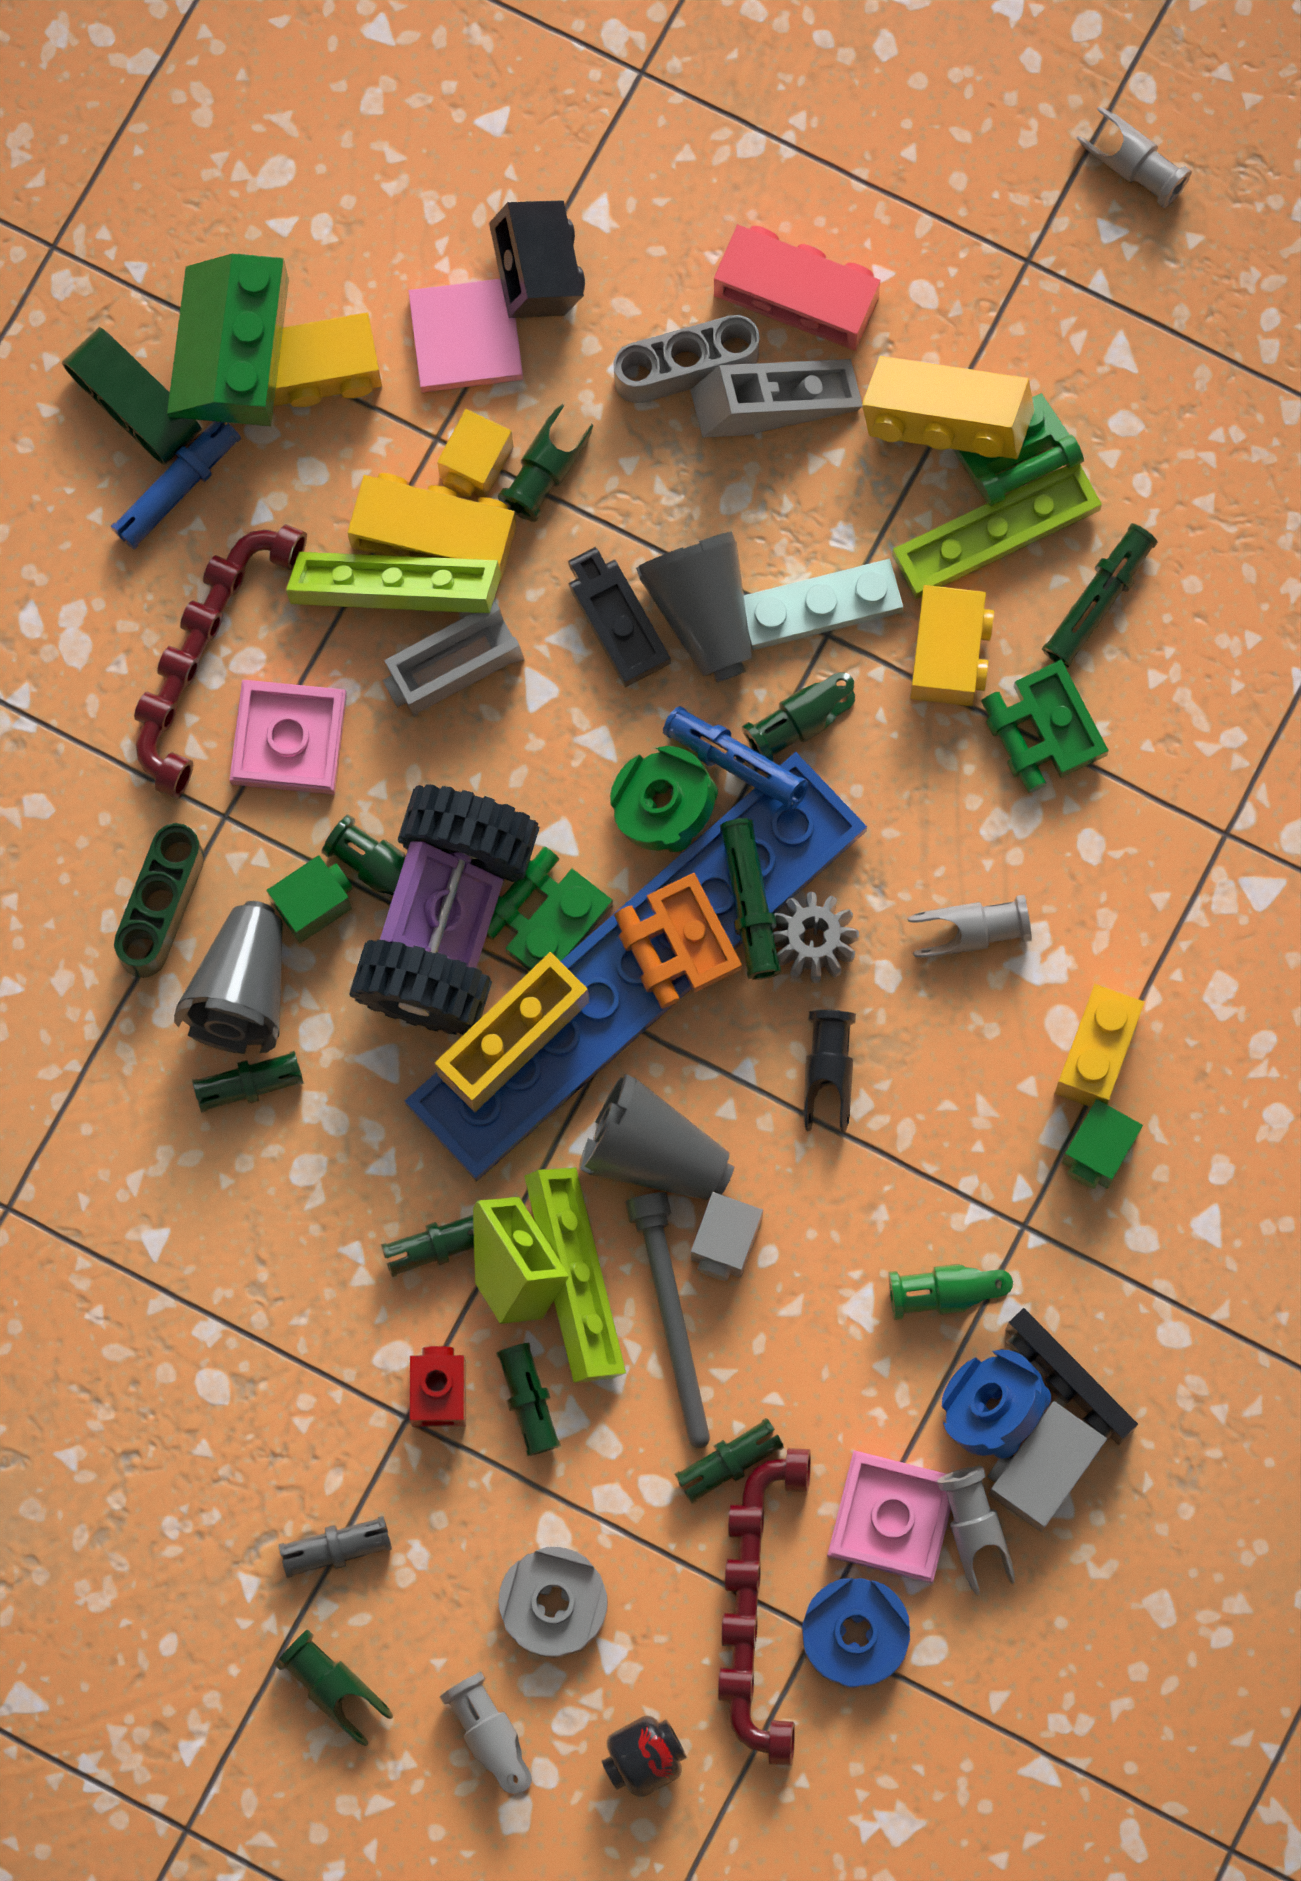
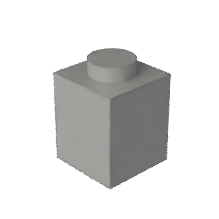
M712 1192L691 1249V1260L699 1263L697 1270L707 1276L727 1281L730 1274L741 1278L763 1219V1209Z

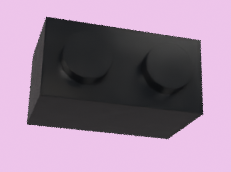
M564 200L507 202L489 222L508 317L565 316L584 296L585 277L582 268L577 265L573 246L575 230L572 221L567 218Z

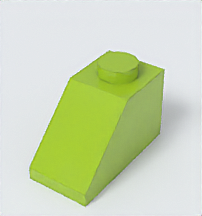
M520 1197L477 1201L473 1207L476 1286L500 1324L542 1319L569 1278V1274Z

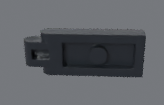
M596 547L568 560L569 567L576 578L568 583L569 588L624 687L626 688L671 664V657L616 560L605 563Z

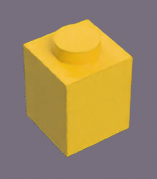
M465 408L437 461L439 477L444 479V486L466 498H470L472 493L479 497H487L514 447L512 430Z

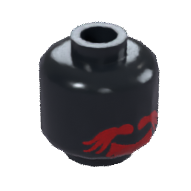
M646 1715L608 1736L607 1749L610 1757L602 1760V1764L616 1790L627 1786L633 1795L645 1797L678 1779L682 1773L680 1761L686 1759L687 1755L667 1719L659 1723L654 1717Z

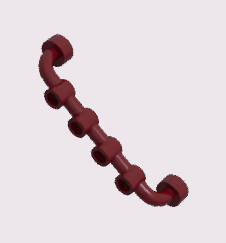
M287 524L283 525L278 532L266 529L252 531L236 542L227 559L214 555L207 564L203 583L212 588L204 604L192 600L185 608L180 628L189 632L181 650L172 646H168L159 660L157 673L165 677L166 680L158 696L148 691L141 696L134 713V719L143 723L136 742L137 760L143 770L156 779V791L177 799L182 795L190 781L193 761L173 752L169 753L163 760L157 753V743L162 732H166L171 726L176 715L177 703L185 687L189 686L194 680L199 669L200 657L208 641H211L216 636L221 626L222 613L231 595H235L241 587L245 576V567L249 559L256 552L267 550L270 551L269 560L271 563L291 571L294 568L298 553L305 550L307 542L306 532Z
M788 1448L786 1459L770 1460L755 1468L746 1480L742 1495V1505H730L728 1534L729 1537L740 1538L739 1559H727L725 1591L737 1593L735 1614L724 1613L722 1646H733L732 1668H720L719 1701H730L729 1715L731 1728L738 1740L751 1750L769 1753V1764L792 1766L795 1746V1723L793 1721L772 1720L770 1731H764L756 1727L751 1718V1704L754 1694V1655L758 1630L757 1605L761 1581V1540L764 1530V1494L769 1484L780 1480H785L787 1492L808 1493L811 1474L810 1449Z

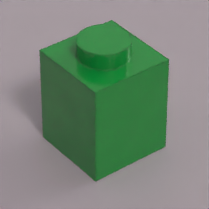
M320 855L266 890L270 902L299 944L352 909L349 897L347 896V893L353 890L351 883L336 863L328 868Z
M1096 1099L1061 1162L1070 1168L1067 1174L1086 1187L1095 1189L1099 1184L1108 1189L1136 1141L1143 1125Z

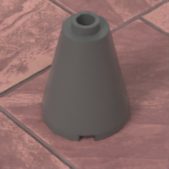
M732 531L701 540L699 544L687 548L676 549L649 560L636 568L640 581L702 676L714 674L717 683L745 673L746 670L743 662L752 659L737 541H735Z
M247 901L244 905L236 906L231 910L176 1006L174 1023L178 1027L182 1021L190 1026L189 1037L210 1047L245 1054L247 1045H261L259 1054L267 1053L276 1047L280 1030L283 922L275 914V910L271 906L259 901Z
M624 1074V1078H619L601 1108L595 1121L598 1126L593 1140L587 1139L579 1164V1169L589 1175L708 1200L712 1192L722 1195L734 1171V1166L727 1163L729 1151L639 1080L627 1074Z

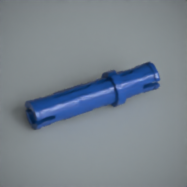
M213 421L188 448L182 446L175 453L178 457L176 461L116 523L110 526L124 542L127 541L129 547L135 550L138 544L200 480L206 482L212 476L210 469L236 442L241 440V436L229 423L225 425V422Z
M681 706L676 707L667 717L663 727V734L696 752L698 759L707 766L718 765L748 785L781 802L790 810L796 808L805 797L808 781L802 777L799 778L769 760L766 756L759 754L732 738L731 731L724 726L716 725L713 727ZM700 737H705L706 739L710 740L711 742L726 750L727 753L721 752L712 745L701 740ZM743 763H749L750 765L754 766L755 768L759 769L765 774L771 776V779L765 778L764 776L760 775L754 770L743 765Z

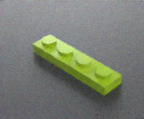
M1081 464L1070 469L1064 466L1006 494L1005 500L995 505L989 506L987 503L893 548L892 556L912 594L917 599L922 597L924 585L945 586L1099 512L1102 504Z
M299 552L286 592L290 604L490 613L501 578V571L498 560Z
M577 1168L542 1169L525 1175L524 1178L535 1222L569 1274V1278L556 1296L554 1303L573 1382L607 1380L626 1374Z

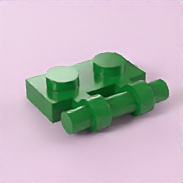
M1062 659L1014 682L1013 687L1020 702L1007 707L1000 692H994L981 700L989 716L986 723L992 735H999L1011 758L1007 761V764L1014 777L1020 776L1028 793L1034 792L1047 784L1038 766L1049 760L1052 761L1061 778L1108 755L1109 750ZM1028 719L1031 720L1042 741L1031 748H1028L1017 725Z
M545 846L532 861H529L524 879H518L502 897L498 896L486 935L493 940L504 926L517 934L505 948L506 953L529 971L549 952L559 961L564 959L585 940L613 906V900L573 868H571L559 884L550 878L548 873L560 859ZM536 890L546 900L528 920L519 913L518 909L532 892Z

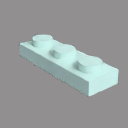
M890 559L744 595L752 651L903 613V603Z

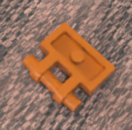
M695 873L647 895V901L654 913L653 916L640 921L633 906H627L614 914L622 931L619 934V938L625 950H632L643 972L640 979L646 991L654 993L662 1009L680 1000L672 984V981L680 976L686 975L695 993L742 970V963ZM662 933L665 934L676 956L664 963L661 962L650 941Z

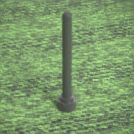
M667 1192L646 1194L625 1201L629 1222L635 1223L637 1232H643L688 1439L693 1447L704 1448L710 1441V1434L664 1227L668 1226L667 1216L671 1214Z

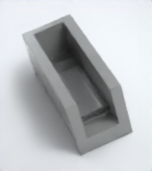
M494 601L490 613H472L384 660L391 676L383 679V682L397 708L406 703L412 715L416 717L422 710L508 664L523 661L524 657L517 639L511 635L503 620L500 608L496 601Z

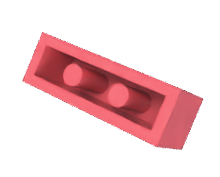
M737 224L714 276V296L856 351L878 301L881 280L875 278L872 271L862 265L846 263L844 266L826 259V255L813 246L799 244L798 247L780 241L774 232L764 227L751 226L749 229Z

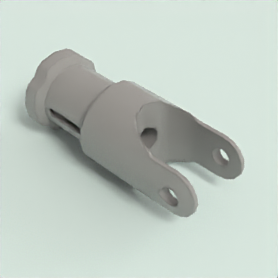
M1098 107L1097 110L1120 128L1123 134L1122 146L1117 153L1108 156L1086 139L1077 136L1080 144L1128 182L1137 181L1158 197L1157 203L1163 208L1168 207L1183 191L1192 171L1186 166L1181 168L1175 166L1157 152L1158 146L1118 115L1105 108Z
M1025 895L1016 896L1014 902L984 907L980 902L920 912L908 917V922L912 923L944 919L958 926L957 935L947 944L923 948L913 952V956L920 958L986 949L990 942L1020 937L1023 942L1032 941Z
M982 1466L959 1469L937 1480L939 1490L946 1491L954 1521L950 1523L966 1578L977 1596L980 1595V1590L973 1570V1559L977 1550L985 1545L997 1546L1007 1577L1011 1584L1015 1583L1013 1563L996 1510L990 1509L982 1484V1479L986 1477Z
M479 1672L447 1690L440 1696L443 1704L451 1705L466 1731L463 1739L475 1759L487 1770L493 1772L504 1791L513 1794L524 1792L530 1787L532 1776L522 1759L518 1734L506 1713L498 1712L482 1685L485 1677L482 1672ZM515 1775L518 1778L517 1784L514 1782Z

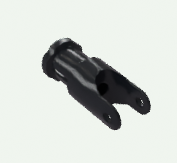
M839 1010L809 1011L808 1020L813 1023L812 1054L806 1056L803 1111L806 1131H811L814 1100L819 1090L825 1086L836 1085L841 1099L840 1128L842 1132H846L850 1118L853 1058L848 1056L850 1025L856 1022V1014Z

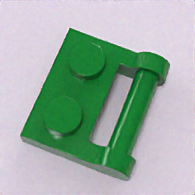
M1042 393L1032 397L1034 413L1018 459L1000 456L991 458L974 452L952 449L989 506L1005 500L1006 493L1066 465L1070 469L1084 462L1083 453L1077 440L1072 434L1069 435Z

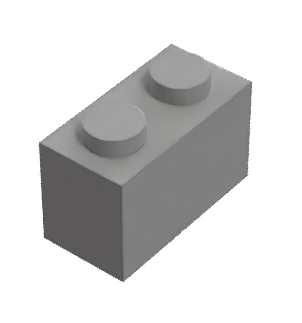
M1053 1401L1047 1411H1043L1037 1426L1026 1438L1015 1456L1012 1455L1008 1458L999 1459L987 1477L994 1481L995 1484L988 1495L1042 1533L1102 1448L1107 1438Z

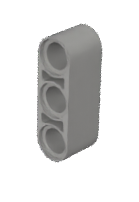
M730 315L630 343L622 347L615 356L613 362L615 388L619 396L624 400L632 403H644L692 389L719 365L756 364L759 357V331L755 323L749 318L741 315ZM731 338H740L745 340L749 347L741 353H732L727 351L723 344ZM687 351L696 354L700 359L691 367L679 366L673 360L677 354ZM640 365L647 368L650 374L641 381H633L624 376V372L631 366Z

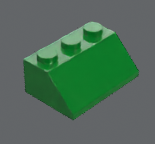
M231 253L186 266L167 410L168 417L271 426L289 284L284 258Z

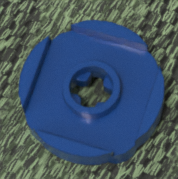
M1002 1349L992 1351L997 1357H991L982 1362L975 1357L960 1367L947 1384L941 1405L946 1411L947 1423L943 1422L945 1430L963 1449L981 1456L993 1454L1000 1459L1008 1458L1018 1451L1021 1442L1034 1430L1040 1421L1043 1411L1047 1409L1051 1402L1050 1390L1044 1385L1038 1370L1021 1354ZM1002 1396L1000 1403L994 1409L989 1410L985 1406L990 1398L998 1400Z
M863 1578L839 1579L822 1588L809 1603L802 1624L803 1648L811 1665L827 1680L846 1688L873 1686L890 1677L903 1662L910 1642L909 1616L900 1598L886 1585ZM851 1618L857 1624L863 1620L869 1623L871 1628L865 1634L869 1641L867 1645L860 1647L856 1642L850 1645L844 1643L842 1637L846 1633V1628L843 1623L847 1619Z

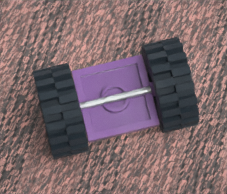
M428 784L425 787L418 785L415 789L413 788L398 836V842L403 844V847L408 851L380 940H368L367 943L365 942L350 989V997L355 998V1001L359 1004L368 1005L367 1008L375 1012L385 1013V1016L392 1019L398 1018L406 1021L407 1024L421 1025L428 1030L437 1032L442 1030L447 1034L457 1035L459 1033L464 1035L480 1020L492 981H490L491 978L488 975L482 974V971L477 969V964L504 879L510 882H517L518 879L523 880L540 828L536 820H531L530 816L524 812H516L515 808L508 804H498L495 802V799L484 796V798L475 796L474 792L466 790L459 792L447 786H442L440 789L435 785Z

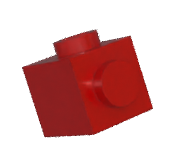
M423 1347L422 1355L410 1356V1422L412 1427H466V1360L464 1355H454L453 1347Z

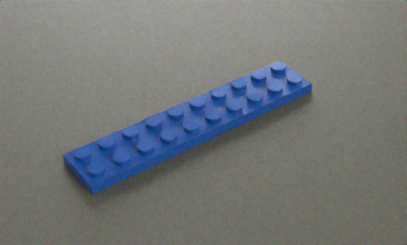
M794 752L780 766L799 778L802 777L808 781L807 793L796 808L790 810L781 802L754 788L616 912L627 906H633L640 921H643L654 915L647 901V895L695 873L735 950L742 944L741 935L735 934L736 905L728 871L722 833L720 832V825L722 823L739 818L753 820L755 842L762 870L769 913L773 914L777 913L786 904L787 900L797 895L865 834L867 826L800 755ZM614 914L560 961L588 989L589 1003L476 1112L437 1075V1072L404 1100L406 1106L476 1182L673 1006L662 1009L654 993L646 991L640 979L643 972L632 950L626 951L619 938V934L622 931ZM664 933L650 940L662 963L676 957ZM686 975L672 981L680 999L692 989Z

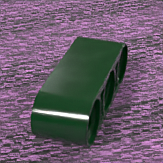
M98 327L62 361L63 367L74 381L162 465L167 464L182 446H186L202 431L197 420L168 417L167 410L170 392L103 328Z
M172 823L165 825L154 836L115 935L114 948L116 955L124 969L135 977L145 978L153 976L162 969L203 867L204 853L195 832L185 824ZM184 842L192 846L188 858L181 862H170L165 859L167 849L174 843ZM165 890L173 894L172 902L164 910L153 911L146 907L147 899L155 891ZM144 938L154 942L153 950L146 958L136 960L127 956L128 948L135 940Z

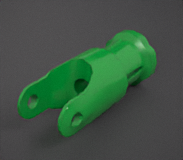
M960 1264L936 1266L931 1273L900 1276L897 1271H893L888 1274L894 1320L903 1319L905 1313L937 1310L940 1315L965 1312L971 1306L981 1303L984 1299L1007 1295L1013 1287L1012 1276L1004 1270L982 1272L976 1268H969ZM996 1279L1001 1281V1288L996 1287ZM930 1290V1294L907 1296L906 1294L911 1291Z

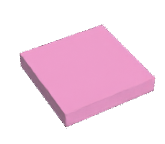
M501 279L408 290L421 393L523 380L516 319L508 317Z
M242 680L230 772L231 785L335 795L347 699L346 690Z
M854 1450L827 1557L932 1584L951 1510L946 1491L939 1490L937 1480L946 1475V1473Z

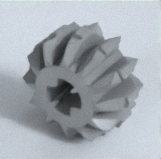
M808 892L805 908H802L797 900L790 898L786 902L790 916L775 913L776 928L781 931L773 933L776 948H783L777 953L779 966L793 960L795 961L791 968V978L797 980L802 975L804 968L811 969L810 978L812 983H820L822 967H825L833 977H838L841 975V967L837 959L845 962H852L854 960L855 951L846 944L858 941L859 931L854 928L845 927L853 918L851 910H842L835 915L833 914L837 904L836 897L829 896L824 906L820 907L816 906V893ZM814 928V934H817L818 929L824 932L822 945L813 947V941L810 942L809 946L803 943L805 930Z

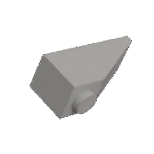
M851 359L719 365L690 390L702 438L750 435L854 412L862 408V400Z

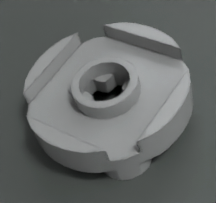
M545 1547L526 1555L520 1561L518 1560L507 1571L500 1587L498 1600L499 1610L509 1635L526 1651L549 1658L563 1657L582 1651L600 1632L608 1607L607 1593L601 1575L586 1557L563 1547ZM552 1587H558L562 1589V1599L568 1601L569 1606L566 1611H557L554 1618L545 1616V1607L537 1604L540 1594L549 1595Z

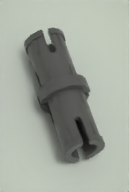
M384 1516L337 1530L335 1525L325 1528L324 1534L287 1544H279V1551L281 1557H283L282 1563L287 1578L334 1564L335 1569L345 1567V1561L383 1550H392Z

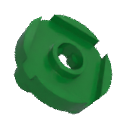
M663 746L656 748L659 753L650 754L645 758L639 754L624 765L612 785L610 805L614 808V817L618 828L632 843L648 850L660 851L667 849L670 852H680L691 844L692 838L708 822L718 796V788L705 766L695 755L679 747ZM669 788L673 789L671 801L666 806L657 808L656 803L653 801L656 793L664 795Z

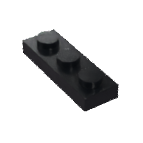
M1025 1308L1008 1322L1006 1331L1012 1336L1007 1341L1010 1348L1024 1356L1030 1363L1035 1360L1049 1374L1045 1379L1048 1387L1062 1401L1068 1403L1073 1399L1087 1413L1083 1418L1087 1425L1106 1437L1107 1440L1111 1437L1118 1445L1136 1429L1138 1423Z

